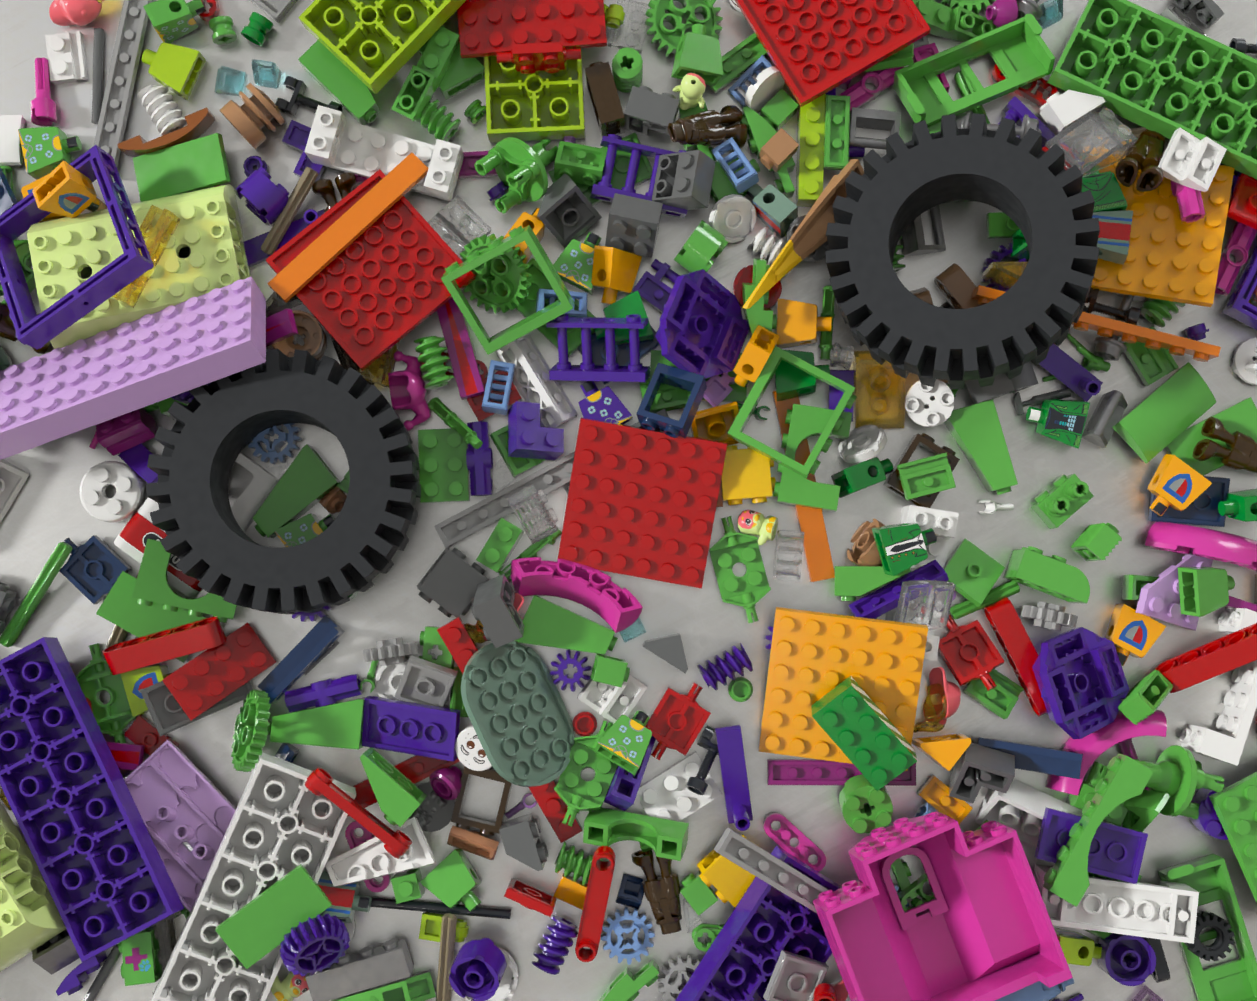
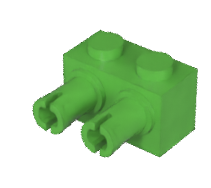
M1075 474L1061 475L1053 482L1054 488L1049 492L1044 490L1035 497L1036 503L1031 508L1050 529L1058 528L1094 497L1089 491L1087 483L1081 481Z
M1094 761L1086 781H1083L1080 786L1078 796L1069 794L1066 803L1082 810L1084 805L1091 801L1095 795V786L1100 779H1104L1108 770L1107 766ZM1125 802L1116 806L1104 820L1121 826L1128 811V808L1124 806Z

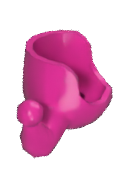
M397 351L394 353V359L396 361L402 360L407 364V367L402 371L388 373L391 404L394 410L411 409L416 414L412 420H406L403 423L407 431H410L414 426L427 421L431 417V411L425 400L427 390L424 388L426 384L422 380V371H420L421 362H418L417 357L404 355L401 351Z

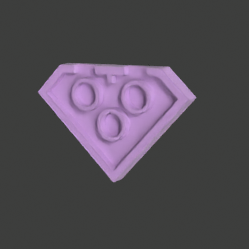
M1192 553L1184 555L1180 563L1176 566L1171 565L1158 575L1159 578L1152 584L1147 583L1141 588L1135 612L1196 631L1199 617L1181 614L1178 567H1212L1213 560L1196 556Z

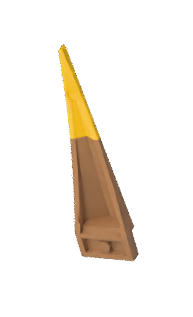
M850 159L842 171L832 177L743 305L744 309H750L789 271L827 241L828 223H835L832 208L837 195L844 198L847 197L846 178L851 171L861 176L864 174L859 159Z

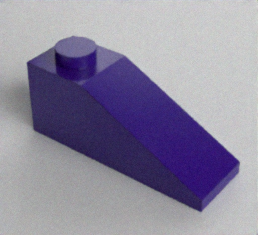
M654 736L650 738L642 763L635 776L620 766L617 767L606 794L605 803L623 811L634 804L656 740Z

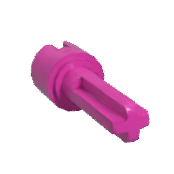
M36 58V98L31 101V122L38 126L47 127L51 126L53 122L57 123L56 103L51 99L48 59Z

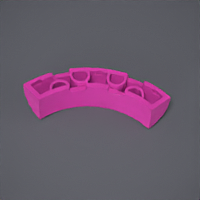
M1156 521L1148 531L1145 546L1155 550L1188 555L1190 550H1192V554L1196 556L1237 564L1241 567L1257 571L1256 540L1222 531L1170 522Z
M541 557L521 558L511 561L510 572L515 593L523 597L532 595L556 596L577 602L601 616L615 633L625 630L632 625L642 612L643 607L626 588L621 589L611 582L610 576L592 567L565 559H558L557 562L541 561Z
M1156 710L1135 725L1119 711L1114 722L1082 739L1070 737L1062 751L1083 754L1080 779L1048 774L1045 787L1078 796L1080 786L1088 769L1107 749L1121 741L1134 737H1166L1167 720L1165 713L1162 710Z

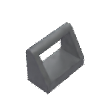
M852 107L850 113L849 146L886 150V140L855 137L856 127L889 130L891 135L896 132L899 134L901 112Z
M939 205L929 209L935 245H925L921 215H919L902 234L901 245H903L902 253L904 256L946 251Z
M1112 390L1102 395L1082 434V438L1101 448H1106L1114 432L1112 427L1119 422L1128 405L1120 391Z

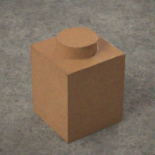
M781 128L761 148L759 153L760 161L767 169L770 170L772 168L777 172L797 152L799 144Z

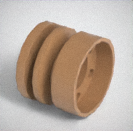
M249 83L245 87L252 94V97L248 98L240 91L238 94L244 102L242 106L230 100L219 111L248 143L256 149L267 139L261 128L265 126L270 131L275 132L276 128L270 120L274 119L280 126L285 123V120L282 118L279 108L263 91Z
M294 310L293 315L298 333L272 344L273 348L279 349L288 357H294L295 349L308 351L317 360H321L327 349V336L323 328L309 313ZM299 337L304 339L305 344L303 346L298 344L297 339Z

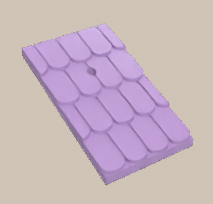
M166 740L124 781L182 904L191 912L236 807L226 799L171 741ZM188 842L193 850L190 852L182 843Z

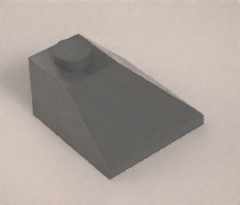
M566 173L547 188L537 214L564 248L567 247L572 239L580 237L602 218Z

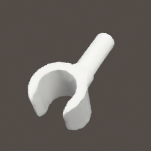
M986 499L979 500V503H985L986 505L984 511H979L980 514H994L998 510L1014 509L1013 504H999L994 500Z

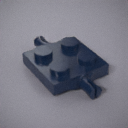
M93 535L85 544L79 547L70 538L64 540L72 546V551L68 562L59 572L93 604H98L110 592L122 571L128 573L131 570L97 535Z

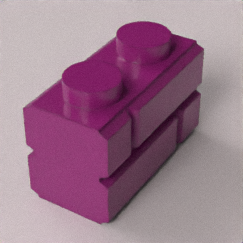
M144 408L96 425L98 442L113 456L154 438L157 432L155 419Z

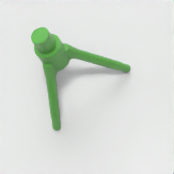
M1070 334L1067 335V339L1084 356L1082 366L1086 370H1102L1107 372L1110 369L1111 364L1091 353ZM1053 375L1042 378L1043 382L1056 379Z

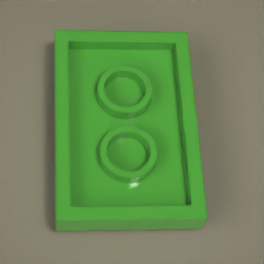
M454 428L418 430L419 481L421 484L420 503L470 501L469 471L466 462L468 444L464 442V437Z

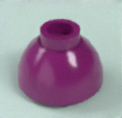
M995 0L986 9L987 20H992L993 24L998 28L1017 20V1Z
M455 766L441 768L430 775L431 787L440 797L446 800H455L461 791L462 772L459 768Z

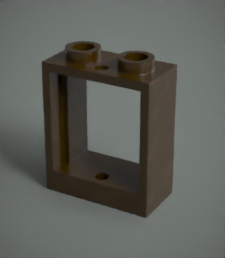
M609 62L592 63L588 68H585L586 84L601 137L608 136V134L625 133V116Z
M925 433L921 435L916 434L912 437L894 466V471L890 473L883 485L905 498L901 480L898 479L900 474L897 465L907 463L918 444L935 455L947 453L948 463L952 472L960 459L955 456L956 453L946 446L941 448L934 443L935 440ZM940 492L909 499L908 501L916 506L930 508Z
M464 766L461 778V791L456 798L451 822L456 823V827L470 830L471 827L478 828L480 833L494 836L495 833H500L499 829L504 821L512 783L501 777L493 767L484 771H474ZM470 775L505 783L495 823L460 815Z

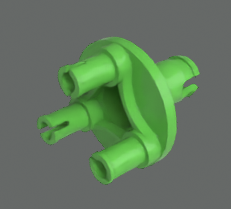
M507 137L490 149L488 155L475 162V169L480 175L485 176L495 168L500 180L505 186H509L508 192L495 201V206L499 212L504 214L516 204L520 205L525 201L535 202L545 195L548 188L545 167L552 161H555L558 150L557 145L549 151L545 149V146L551 142V139H543L530 147L518 138Z
M1173 745L1168 747L1161 753L1156 763L1133 759L1153 771L1146 787L1151 788L1152 791L1165 792L1170 795V798L1160 812L1166 816L1174 817L1181 815L1198 819L1199 805L1191 803L1195 789L1205 788L1221 792L1224 788V784L1217 783V781L1224 782V778L1204 773L1201 762L1195 761L1191 751L1182 746Z

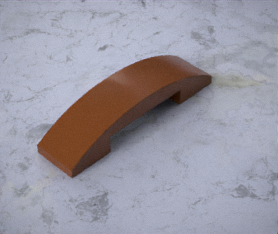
M204 108L185 116L188 126L148 142L138 135L117 145L127 156H141L198 139L213 124L215 117L208 108Z

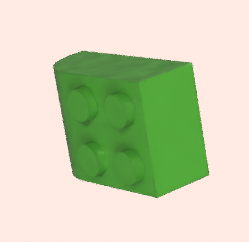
M1032 546L1012 551L1003 578L1011 581L1015 580L1019 584L1070 603L1087 604L1090 596L1088 579L1078 568L1066 564L1067 560L1056 555H1052V557L1042 555V550Z

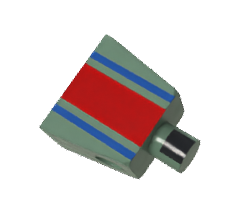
M756 183L748 189L746 194L753 200L757 217L772 232H775L779 239L784 238L787 235L789 225L798 217V206L773 185L769 184L766 188L762 189Z
M1133 211L1093 212L1092 218H1099L1100 232L1097 247H1100L1099 259L1118 264L1125 263L1128 256Z
M323 870L317 884L332 902V905L320 914L322 917L325 914L330 916L336 915L343 923H352L355 910L369 912L372 898L359 895L360 886L358 882L334 887L328 872Z

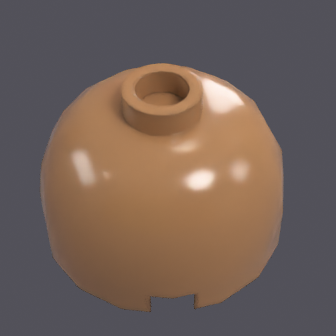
M873 519L874 522L872 523L869 521L864 522L851 538L850 542L854 543L852 550H847V557L858 566H882L872 528L885 525L877 519Z

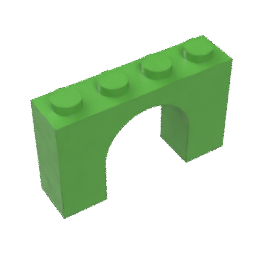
M793 404L792 410L787 409L785 424H790L788 434L783 433L781 448H786L785 456L795 460L796 449L801 442L812 436H820L834 410ZM843 412L842 417L845 420L839 431L833 430L830 437L847 440L852 413ZM778 463L777 472L782 474L780 482H775L773 496L778 497V503L833 512L837 511L841 486L810 481Z
M147 539L132 597L138 598L137 603L152 606L153 602L163 604L162 609L177 612L178 608L188 610V615L202 617L203 613L210 614L213 617L217 616L219 621L227 623L228 619L233 620L237 605L224 601V598L208 593L200 598L189 599L175 593L167 579L171 553L165 551L160 541Z

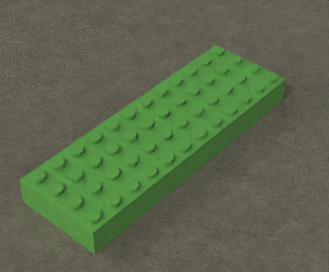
M1088 0L1047 83L1064 91L1073 90L1103 97L1106 102L1101 108L1148 130L1156 131L1168 139H1171L1174 131L1178 128H1182L1200 140L1208 137L1227 149L1221 161L1222 164L1233 167L1235 170L1257 180V59L1128 0Z

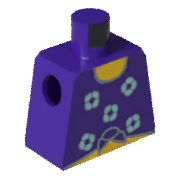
M587 381L580 386L586 396L585 399L578 402L583 418L622 425L633 420L631 413L609 386L599 390L594 381Z

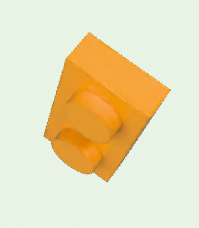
M934 775L929 778L917 793L940 813L957 820L959 825L973 809L965 801L950 797L949 787Z

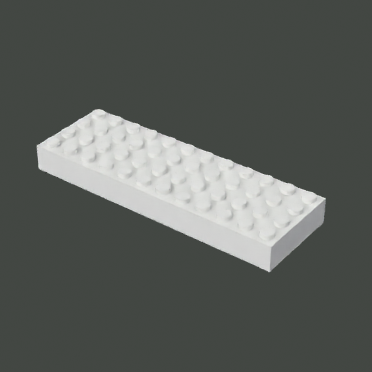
M264 752L259 756V761L255 765L151 1001H266L283 962L280 956L281 944L246 969L215 929L300 864L303 865L314 881L318 883L348 814L323 794L317 796L305 786L304 783L313 771ZM334 779L332 783L355 799V787Z

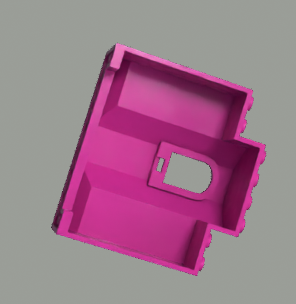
M936 811L909 819L907 817L899 818L893 822L894 825L888 828L879 827L873 829L870 832L871 835L864 837L848 851L859 881H847L842 884V888L836 891H824L818 895L817 899L812 900L851 1001H995L1038 981L1051 988L1073 978L1016 830L996 821L986 822L981 825V829L974 832L972 830L962 832L957 820ZM915 855L921 860L935 899L904 912L890 877V867L901 856Z

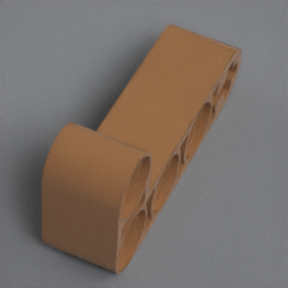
M952 264L934 279L937 287L955 309L981 306L977 303L978 300L971 299L976 285L959 265Z

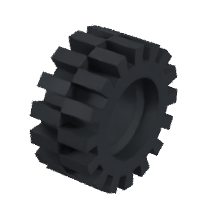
M1202 911V914L1197 912L1194 944L1185 942L1184 944L1188 946L1189 951L1201 959L1219 961L1218 957L1222 959L1226 957L1225 951L1231 952L1232 949L1228 946L1229 944L1234 945V940L1231 939L1234 936V932L1229 930L1232 928L1230 924L1218 915L1211 912L1208 913L1207 911ZM1205 927H1213L1216 931V939L1211 945H1203L1200 941V932Z

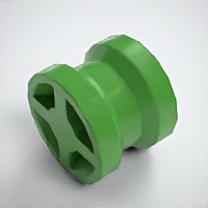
M218 16L209 21V28L213 31L212 39L215 44H229L237 39L236 32L232 29L233 20L231 17Z

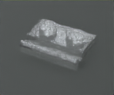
M618 0L617 5L624 8V21L620 28H611L608 47L614 46L618 47V49L625 47L633 48L641 54L648 28L645 25V21L650 18L645 13L647 9L651 8L648 4L642 2Z

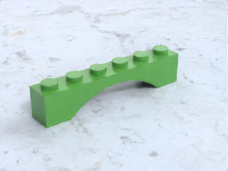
M1118 753L1117 756H1114L1109 761L1107 774L1104 779H1100L1096 784L1095 795L1091 801L1084 805L1082 809L1083 816L1079 823H1075L1072 826L1067 844L1059 849L1053 868H1049L1044 875L1043 887L1075 907L1078 906L1090 885L1088 854L1097 828L1116 806L1142 794L1153 774L1152 770L1127 755Z

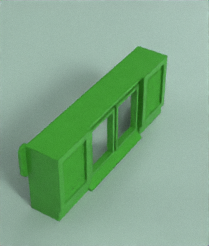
M1026 14L1018 20L918 61L914 65H909L895 71L893 89L914 123L925 120L927 126L941 121L943 115H960L1014 92L1021 86L1052 74L1055 57L1040 36L1043 29L1032 14ZM989 53L1006 79L983 88L967 62ZM959 66L975 92L953 101L937 75Z
M1210 854L1159 870L1158 874L1161 881L1183 883L1198 891V906L1221 900L1227 921L1232 927L1229 930L1234 932L1233 940L1239 959L1207 969L1202 968L1199 957L1189 951L1188 946L1184 942H1179L1198 1001H1257V961L1225 859L1216 854ZM1215 929L1200 933L1199 938L1202 943L1215 939L1217 934Z

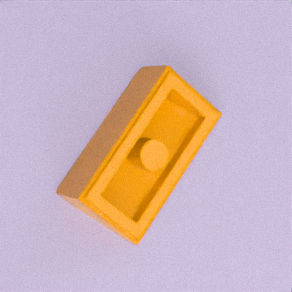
M563 873L553 897L583 910L587 884L585 886L582 885L580 880L575 882L571 876L564 877Z

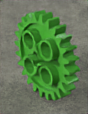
M650 0L648 6L651 9H647L645 13L646 16L650 17L645 21V25L651 26L647 31V35H654L651 41L652 44L659 42L658 51L665 48L667 50L666 57L672 52L675 58L680 40L686 32H692L694 24L705 25L706 36L719 39L716 33H720L722 27L717 24L721 23L723 17L716 15L721 8L713 7L716 0ZM673 1L680 2L683 9L675 7ZM695 13L702 14L704 20H698ZM682 18L686 20L685 24L682 23ZM663 22H669L673 26V30L666 29Z
M484 234L479 238L476 237L471 240L469 244L464 246L465 250L459 254L463 258L461 260L463 262L466 261V256L477 249L480 252L488 249L487 244L496 239L495 234H491L488 237ZM520 247L510 248L471 270L476 279L467 285L464 292L470 291L472 293L470 300L478 299V307L485 304L486 311L493 308L494 313H498L500 310L505 313L508 310L512 311L525 301L524 298L529 295L527 289L532 286L526 280L532 277V274L526 272L530 264H523L526 255L519 256L517 254Z
M251 690L250 694H247L246 699L243 700V707H240V714L237 716L234 727V742L231 746L233 748L231 757H233L232 764H234L233 768L236 771L251 772L255 768V763L259 761V755H262V748L265 746L268 736L267 727L270 725L268 719L271 715L269 712L271 706L269 704L270 697H268V693L265 691Z

